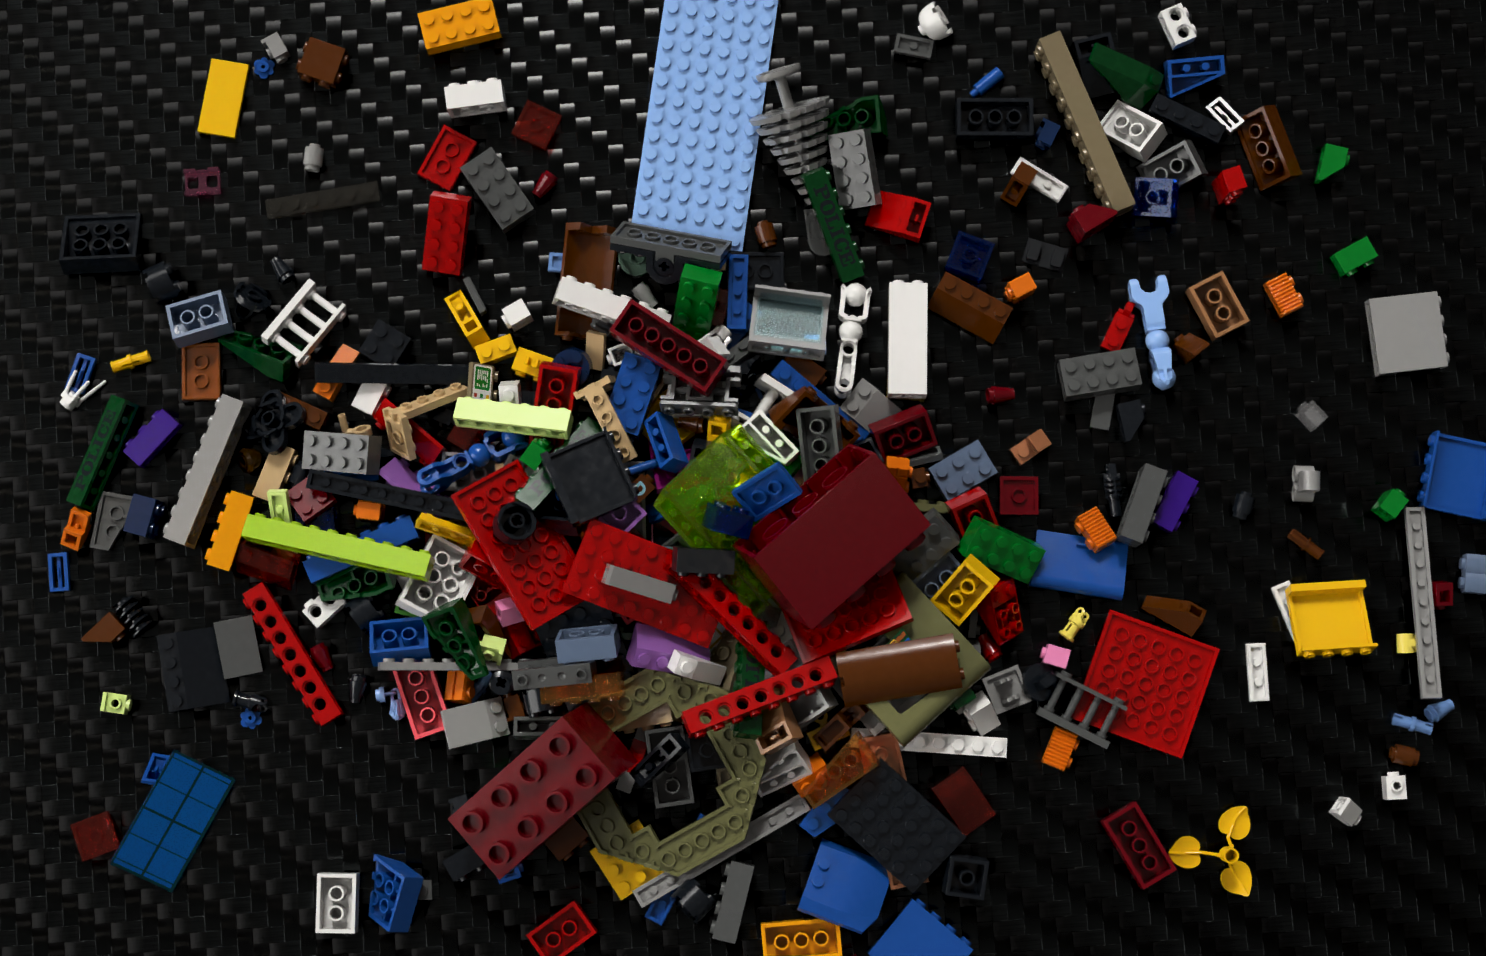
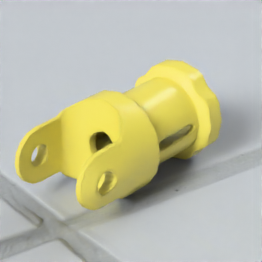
M1082 607L1077 608L1069 617V622L1064 629L1059 631V634L1070 642L1074 641L1075 635L1080 629L1084 628L1089 619V614L1085 612V609Z

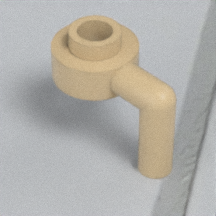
M345 413L338 415L342 433L373 434L370 425L364 424L355 428H349Z

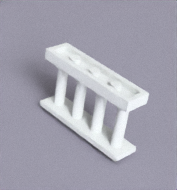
M309 278L261 335L262 342L268 346L271 342L278 343L297 357L295 365L299 368L310 360V354L334 325L345 318L347 314L346 305L342 303L339 308L333 306L316 293V284ZM307 299L314 300L333 314L326 323L304 307ZM296 313H300L320 328L314 337L292 322V317ZM288 327L309 344L303 351H300L281 337L280 331Z

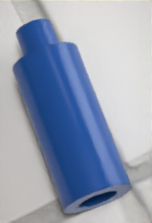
M995 67L975 83L973 90L969 92L972 98H975L977 95L982 96L1004 78L1001 70Z

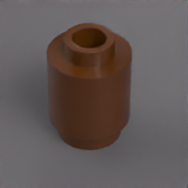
M768 220L758 222L754 230L759 246H762L763 250L775 247L777 245V237L772 222H768Z
M1395 744L1394 747L1390 748L1389 758H1391L1392 763L1409 767L1418 764L1420 752L1415 750V748Z

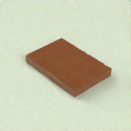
M196 343L182 347V401H204L221 398V343Z

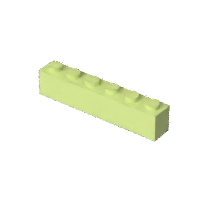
M458 397L453 414L456 427L565 440L570 438L574 421L571 410L566 408L556 409L544 405L531 406L527 403L513 404L509 401L496 402L490 399L479 400L472 397Z

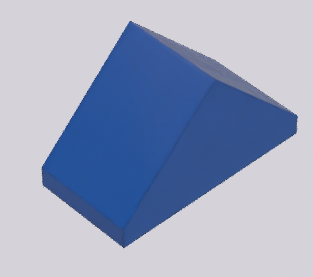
M152 753L141 783L154 785L170 755Z

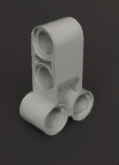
M1293 466L1292 501L1313 502L1314 493L1320 491V471H1315L1314 466Z

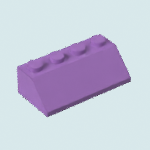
M394 457L380 469L379 475L392 486L421 491L417 480L418 471L413 472L408 468L410 464L405 459L401 458L399 460ZM434 486L425 489L430 491L434 489ZM432 514L434 517L443 520L447 519V517Z
M636 622L626 659L634 667L673 673L667 666L674 649L710 661V645L708 648H705L647 624Z

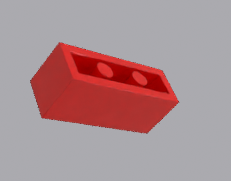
M1240 165L1221 171L1211 183L1218 204L1225 203V205L1235 203L1236 199L1240 198V195L1248 187Z

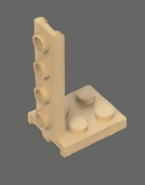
M607 375L573 394L576 400L589 402L602 430L606 426L608 432L612 431L615 438L613 444L616 449H620L623 455L621 461L624 464L638 455L606 393L613 390L616 381L615 376Z
M452 383L448 388L437 389L427 396H419L417 400L404 402L397 408L393 409L389 406L383 408L382 412L391 451L409 461L416 459V445L412 440L411 434L413 431L408 419L453 402L458 397L463 398L467 396V386L461 385V383Z

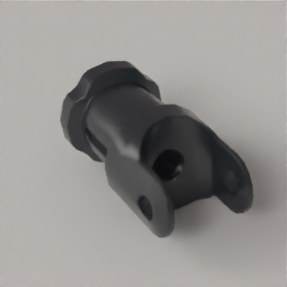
M237 690L233 697L232 706L248 708L249 711L265 713L268 710L266 706L268 700L256 694L248 695Z

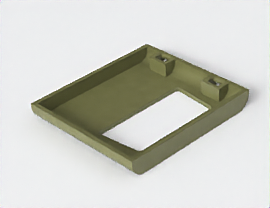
M901 571L895 577L914 621L884 633V635L891 640L901 629H904L908 636L915 640L953 633L954 641H959L960 652H957L959 668L964 669L965 679L961 680L963 688L929 693L901 714L888 701L864 704L895 739L905 747L989 672L991 666L914 582ZM835 654L830 656V659L839 676Z

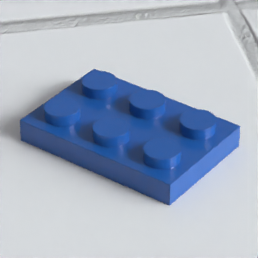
M780 461L734 488L731 493L756 522L801 495L803 490Z

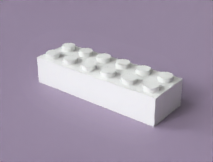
M567 275L566 277L562 276L559 281L552 304L599 319L605 323L609 322L613 325L632 298L626 295H621V297L614 295L612 290L603 288V290L595 288L596 285L589 282L584 284L577 282V278ZM639 301L640 305L665 321L670 322L672 315L668 314L667 310L663 308H657L656 310L651 308L650 304Z

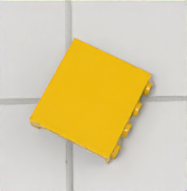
M1365 580L1290 584L1287 587L1285 594L1297 657L1304 656V658L1308 659L1316 655L1331 657L1335 654L1349 656L1353 653H1360L1361 655L1372 653L1378 646V643H1373L1363 594V590L1367 587Z

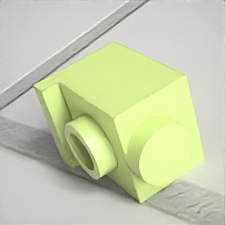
M484 634L482 641H479L484 659L495 661L500 666L507 639Z
M103 692L100 711L127 715L128 711L132 708L131 695ZM114 700H118L119 705L117 707L113 706Z

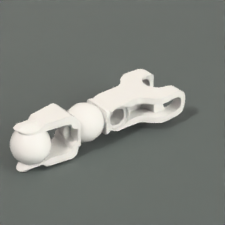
M852 283L847 287L845 284L841 286L838 318L842 321L839 328L841 346L834 385V394L839 399H846L852 391L858 341L863 335L861 324L867 321L872 294L871 287L866 290L859 283ZM845 301L853 307L864 304L863 315L856 317L855 315L848 316V314H845ZM849 346L853 348V353L847 354L843 348Z

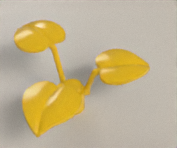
M1246 806L1232 807L1219 818L1218 829L1220 832L1227 834L1226 839L1229 845L1222 847L1219 853L1199 851L1200 843L1192 836L1179 838L1169 850L1168 855L1170 859L1178 866L1188 869L1200 864L1201 858L1199 854L1220 857L1229 866V868L1224 869L1221 873L1220 881L1223 888L1234 894L1246 897L1250 895L1252 887L1250 868L1246 863L1238 861L1239 853L1234 849L1230 836L1235 840L1243 839L1250 831V818Z

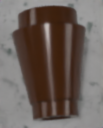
M702 415L679 417L678 428L699 435L707 430L708 421Z

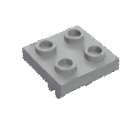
M1018 664L981 679L996 715L1032 701L1025 695L1022 689L1023 677Z

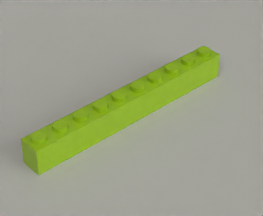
M260 513L247 515L241 536L248 542L426 582L430 580L435 563L431 553L426 550L413 551L412 548L401 545V548L395 547L394 544L386 541L377 543L374 539L368 537L359 539L354 534L346 533V535H342L332 529L324 531L314 525L306 527L296 521L288 523L278 517L270 519Z

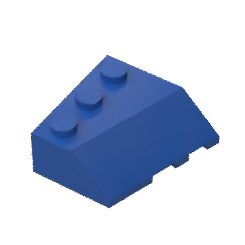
M374 854L373 861H376V871L372 872L374 890L370 892L368 916L388 932H408L424 878L401 861Z

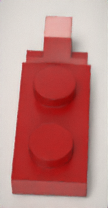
M1128 301L1124 309H1118L1100 347L1108 351L1121 349L1134 321L1135 315L1131 314L1135 306L1134 303Z

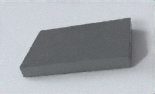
M252 615L214 622L224 680L263 672Z

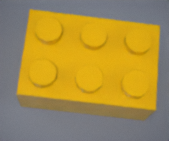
M970 554L930 601L957 626H960L998 583L1000 578L975 556Z

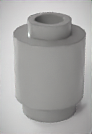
M310 143L309 146L305 147L303 160L305 171L319 172L320 168H322L324 149L320 148L321 145Z

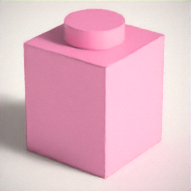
M511 597L495 601L496 616L502 627L525 621Z
M1046 644V647H1042L1039 658H1042L1041 663L1066 669L1071 650Z

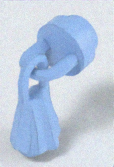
M379 687V689L375 690L376 701H380V703L385 702L386 696H390L389 715L392 719L401 720L405 716L406 711L399 689L393 688L391 692H385L384 687ZM397 694L398 699L394 700V695Z

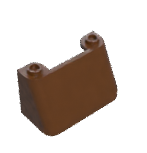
M803 386L774 405L768 413L777 428L780 430L783 428L784 431L788 430L799 439L796 409L828 404L817 396L818 393L811 386ZM840 415L844 448L849 443L853 444L860 437V434L857 430L858 425L850 419L848 421Z

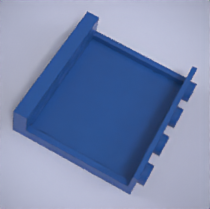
M1438 430L1433 432L1428 438L1427 445L1430 447L1429 453H1426L1424 458L1426 468L1420 479V482L1423 484L1422 490L1417 495L1418 507L1486 521V443L1442 434Z
M911 898L907 906L867 953L870 956H969L973 949L970 947L972 943L964 936L960 939L955 935L956 930L951 925L947 924L944 926L940 922L942 918L934 911L929 913L924 908L927 905L917 898L915 901Z

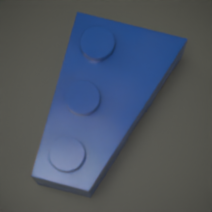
M1224 55L1175 59L1163 62L1166 97L1169 99L1224 75Z
M833 779L811 810L799 823V826L813 837H816L834 825L835 822L827 813L849 789L836 779Z

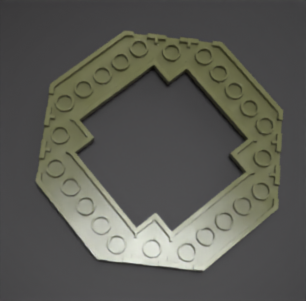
M644 669L588 701V703L609 728L615 732L666 702L676 719L681 717L682 711L722 697L730 692L728 689L673 673ZM726 709L718 711L721 716L729 715ZM700 717L702 723L707 724L710 722L709 717ZM731 723L726 724L725 728L714 732V730L706 732L732 777L716 787L725 805L661 841L651 824L633 833L609 788L584 808L578 816L599 853L644 865V867L667 872L678 877L746 839L767 761L766 755H761L755 740L733 737Z

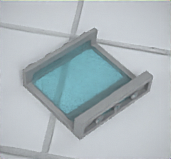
M755 284L747 351L824 361L831 294Z

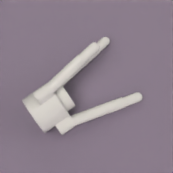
M717 325L711 332L697 341L701 343L706 337L718 336L725 347H727L732 341L730 338L732 333L724 325Z
M74 370L65 390L61 393L63 398L60 400V403L66 409L72 411L105 385L107 381H102L80 398L79 395L90 384V381H86L76 393L73 391L69 392L77 374V370Z

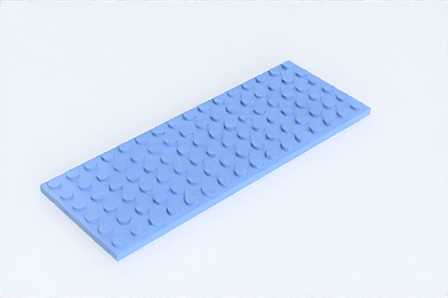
M664 0L631 223L732 241L731 252L743 251L759 134L756 132V129L761 126H752L749 120L763 112L767 82H758L756 76L769 70L779 0Z

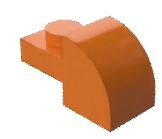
M74 506L70 511L68 524L63 530L60 544L79 551L90 532L92 525H89L92 513Z

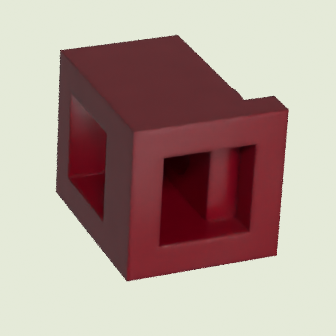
M1432 581L1434 609L1443 610L1445 606H1453V582Z

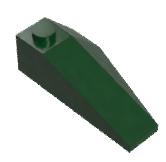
M1099 43L1094 44L1088 60L1099 74L1109 81L1110 87L1120 94L1121 100L1137 110H1141L1158 93L1164 78V74L1154 68Z
M880 96L861 97L850 105L839 108L838 111L818 120L828 121V127L815 133L832 135L859 129H870L872 139L888 137L887 118ZM827 136V140H825V141L822 142V143H828V136Z
M235 330L233 333L218 338V342L264 375L277 381L284 382L296 369L295 359L297 357L276 342H271L268 346L262 342V338L253 337L252 333ZM285 339L300 351L304 350V345Z
M463 597L447 602L421 617L430 636L434 640L437 639L444 646L442 649L454 657L456 664L471 681L489 674L472 615Z

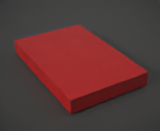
M444 125L417 175L451 192L462 173L460 167L469 161L478 142Z

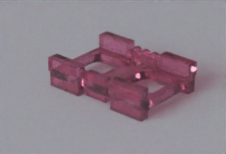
M207 167V170L197 171L195 168L183 169L185 196L222 194L219 167ZM216 175L217 187H207V177ZM198 177L199 187L189 189L188 178Z

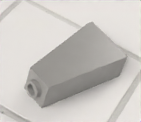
M611 564L606 565L601 581L604 584L671 604L672 600H676L678 594L677 585Z

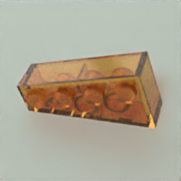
M623 671L592 674V683L539 688L541 705L560 706L562 702L580 704L581 700L588 699L589 703L600 702L601 698L607 697L608 701L620 700V696L625 695Z
M859 731L851 737L803 792L813 810L881 764Z

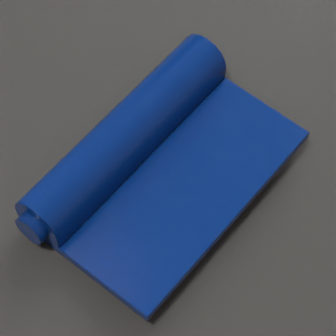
M1037 530L1036 542L1046 552L1034 572L1029 586L1122 600L1125 587L1128 545L1115 541L1110 546L1094 553L1093 550L1087 548L1085 544L1086 539L1083 536Z

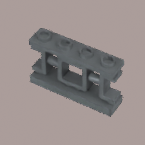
M730 365L720 381H726V388H716L715 386L709 397L691 396V386L688 384L687 387L677 386V382L680 379L663 369L664 384L672 385L670 396L661 395L660 397L661 413L667 415L685 414L688 416L694 414L704 416L723 415L724 417L738 416L739 400L738 398H730L731 387H741V366ZM676 394H686V401H675ZM725 396L724 403L714 402V397Z

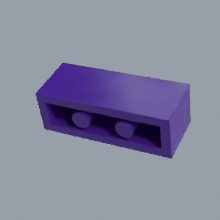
M164 409L156 411L151 417L152 420L138 430L139 434L125 444L126 448L123 452L139 467L145 468L183 427Z
M1176 471L1162 496L1159 506L1154 511L1156 516L1152 525L1167 533H1171L1173 530L1176 531L1181 523L1179 520L1181 514H1185L1190 506L1188 503L1190 497H1194L1199 489L1197 487L1199 481L1180 471Z

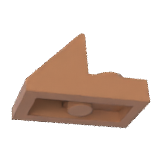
M1039 429L1011 448L1010 452L1021 466L1052 443L1043 430Z

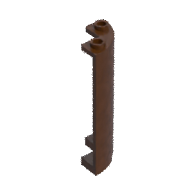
M583 222L566 223L560 280L562 276L566 277L569 275L577 278V282L583 284L589 282L596 285L595 288L603 290V288L613 291L617 252L610 250V236L617 228L608 225L591 226ZM557 306L554 335L562 337L563 341H573V339L586 340V332L588 330L597 331L590 326L594 318Z
M953 633L835 653L845 708L963 688L961 680L965 679L964 669L959 668L957 652H960L959 641H954Z

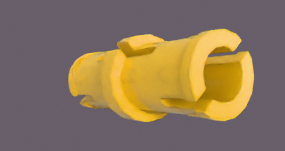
M148 350L134 355L128 354L125 358L110 361L113 372L116 373L128 368L134 369L137 365L151 362V357Z

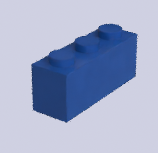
M656 411L644 421V425L660 469L676 474L689 464L673 416Z

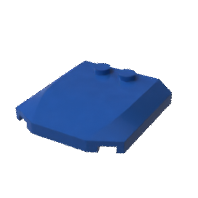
M822 838L797 910L858 934H863L878 919L889 886L887 870L874 857Z

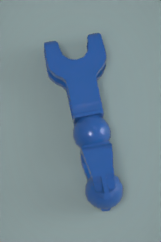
M498 431L485 432L483 443L473 444L468 452L465 450L464 453H458L444 461L431 463L420 469L417 473V480L420 484L421 492L437 495L446 490L453 482L470 473L471 470L474 471L475 467L486 466L490 459L492 461L495 460L497 463H502L509 454L515 455L517 451L527 448L529 443L525 442L526 435ZM501 436L502 443L507 448L496 452L494 445H491L490 442ZM462 461L467 463L464 467L457 466ZM430 474L426 478L422 479L423 475ZM434 486L433 490L428 491L425 489Z

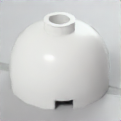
M935 1L921 10L918 29L923 36L927 35L930 39L941 40L953 33L952 28H947L946 24L949 21L939 5L935 6Z

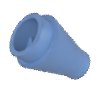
M1450 699L1427 705V708L1424 709V714L1429 722H1438L1450 711L1454 710L1455 706Z

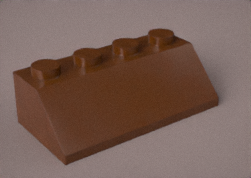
M1276 105L1262 106L1241 117L1245 121V125L1240 126L1237 133L1260 191L1286 183L1303 175Z
M945 272L927 306V309L991 344L995 342L1013 309L1011 306L948 272Z

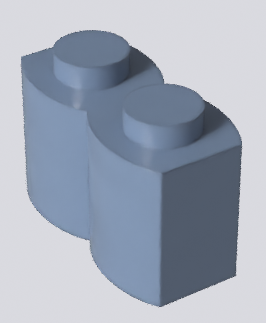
M1464 554L1459 559V569H1461L1462 575L1458 578V588H1460L1461 593L1485 595L1486 555Z

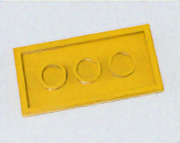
M211 59L197 130L199 133L236 139L250 68L249 64Z

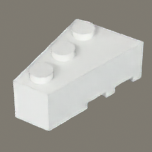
M761 409L731 435L736 440L776 461H780L781 464L787 467L801 455L794 444L773 424Z
M798 741L774 754L766 755L767 761L758 794L760 797H763L813 774L810 758Z

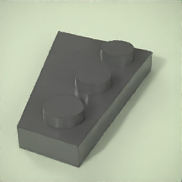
M102 492L98 503L90 548L111 551L124 528L133 496Z

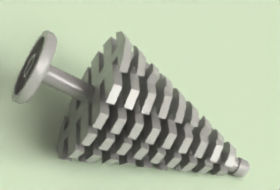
M800 63L775 68L756 76L757 81L760 83L773 80L776 82L783 107L762 113L749 120L752 126L764 125L756 129L760 136L771 135L763 139L765 145L772 146L783 143L773 147L770 151L774 156L787 154L777 159L781 166L794 164L785 168L784 172L786 175L802 172L804 174L827 163V157H814L822 155L827 151V145L815 146L827 140V133H815L828 127V121L818 120L827 117L829 109L818 108L829 103V96L793 103L786 77L801 70ZM800 175L791 179L794 185L803 184ZM805 186L797 189L800 195L807 194ZM809 197L804 199L807 205L811 204Z

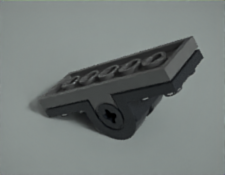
M623 221L610 236V250L621 254H634L637 257L646 256V270L656 282L665 285L673 284L680 279L685 263L707 269L720 270L731 256L732 241Z

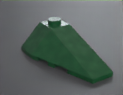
M352 566L316 583L323 602L381 595L395 588L397 575Z

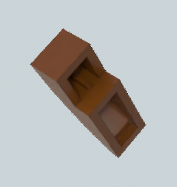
M865 705L844 707L812 738L826 752L869 709Z

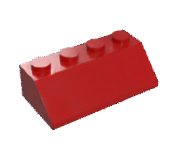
M384 398L373 417L377 421L375 425L382 431L386 429L382 409L388 406L393 409L397 408L387 398ZM408 419L413 431L411 434L412 440L416 445L415 453L420 457L418 461L425 467L431 463L440 462L442 451L448 452V450L412 419Z

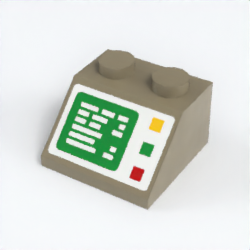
M469 362L467 397L479 400L490 399L497 402L498 390H495V383L499 382V371H496L495 366Z

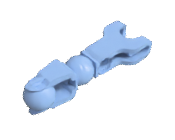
M1159 275L1155 281V291L1151 293L1143 291L1137 279H1130L1127 285L1129 301L1134 303V307L1141 311L1146 335L1145 343L1150 350L1148 359L1153 372V384L1160 390L1169 389L1176 382V374L1172 369L1171 348L1168 347L1169 336L1165 332L1166 326L1162 305L1169 294L1167 278L1165 275Z

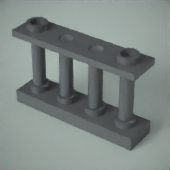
M557 657L520 660L517 662L518 670L511 671L514 690L592 683V674H597L598 668L597 660L593 663H583L581 661L575 664L564 665V663L558 664Z
M1064 670L1061 673L1056 671L1055 676L1059 677L1060 680L1048 704L1044 705V707L1038 706L1036 714L1107 749L1110 741L1107 740L1108 736L1106 734L1119 709L1127 710L1128 707L1124 705L1125 701L1116 696L1112 699L1071 679L1073 675ZM1069 682L1077 686V689L1065 713L1059 716L1054 713V707L1066 683ZM1084 691L1095 695L1082 723L1080 722L1077 725L1071 722L1073 719L1071 717ZM1103 699L1113 705L1100 731H1097L1095 734L1089 731V725Z

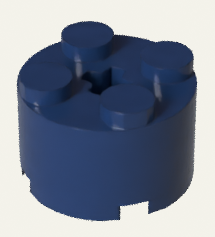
M577 347L567 348L553 359L554 363L581 367L579 386L588 380L593 370L589 355Z

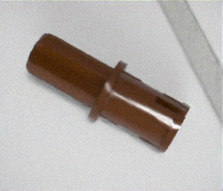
M1292 529L1287 537L1301 547V551L1305 550L1316 560L1324 553V550L1313 543L1311 538L1305 537L1296 529Z

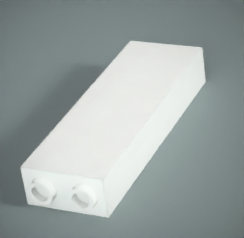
M903 280L889 282L887 398L926 399L928 283H923L921 280H914L912 283H905Z

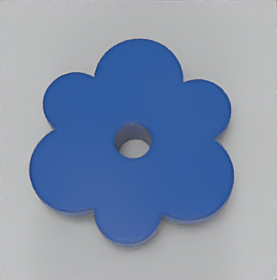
M266 57L256 60L254 62V73L259 75L260 78L266 79L268 75L274 73L275 63Z
M246 708L245 712L240 714L242 718L241 725L243 727L249 726L250 729L262 723V718L259 716L260 712L249 711Z

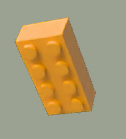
M471 0L417 13L428 55L502 38L493 0Z
M231 490V493H226L223 502L226 508L224 512L220 511L217 520L220 526L218 530H214L211 541L214 542L213 546L207 549L204 558L208 560L207 565L226 571L231 570L242 538L241 533L247 515L250 514L255 497Z
M819 918L760 923L763 956H842L840 926Z

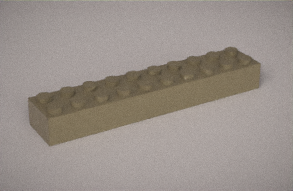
M1061 31L1040 38L1034 51L1037 62L1040 61L1043 68H1041L1044 78L1049 80V90L1052 96H1056L1058 111L1063 113L1065 117V127L1073 135L1071 137L1072 143L1080 151L1079 159L1082 164L1086 165L1088 170L1086 174L1089 181H1093L1095 196L1097 199L1100 198L1103 204L1102 207L1117 210L1118 214L1116 217L1130 212L1136 204Z

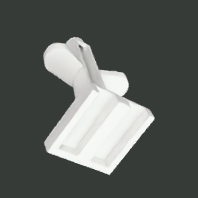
M764 373L754 384L755 387L765 392L752 416L759 409L767 415L776 400L780 402L794 393V391ZM738 412V416H732L731 418L746 422L751 417ZM736 440L734 447L743 452L747 445Z

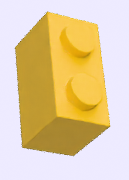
M511 334L474 347L480 363L492 365L514 357L517 353V348Z

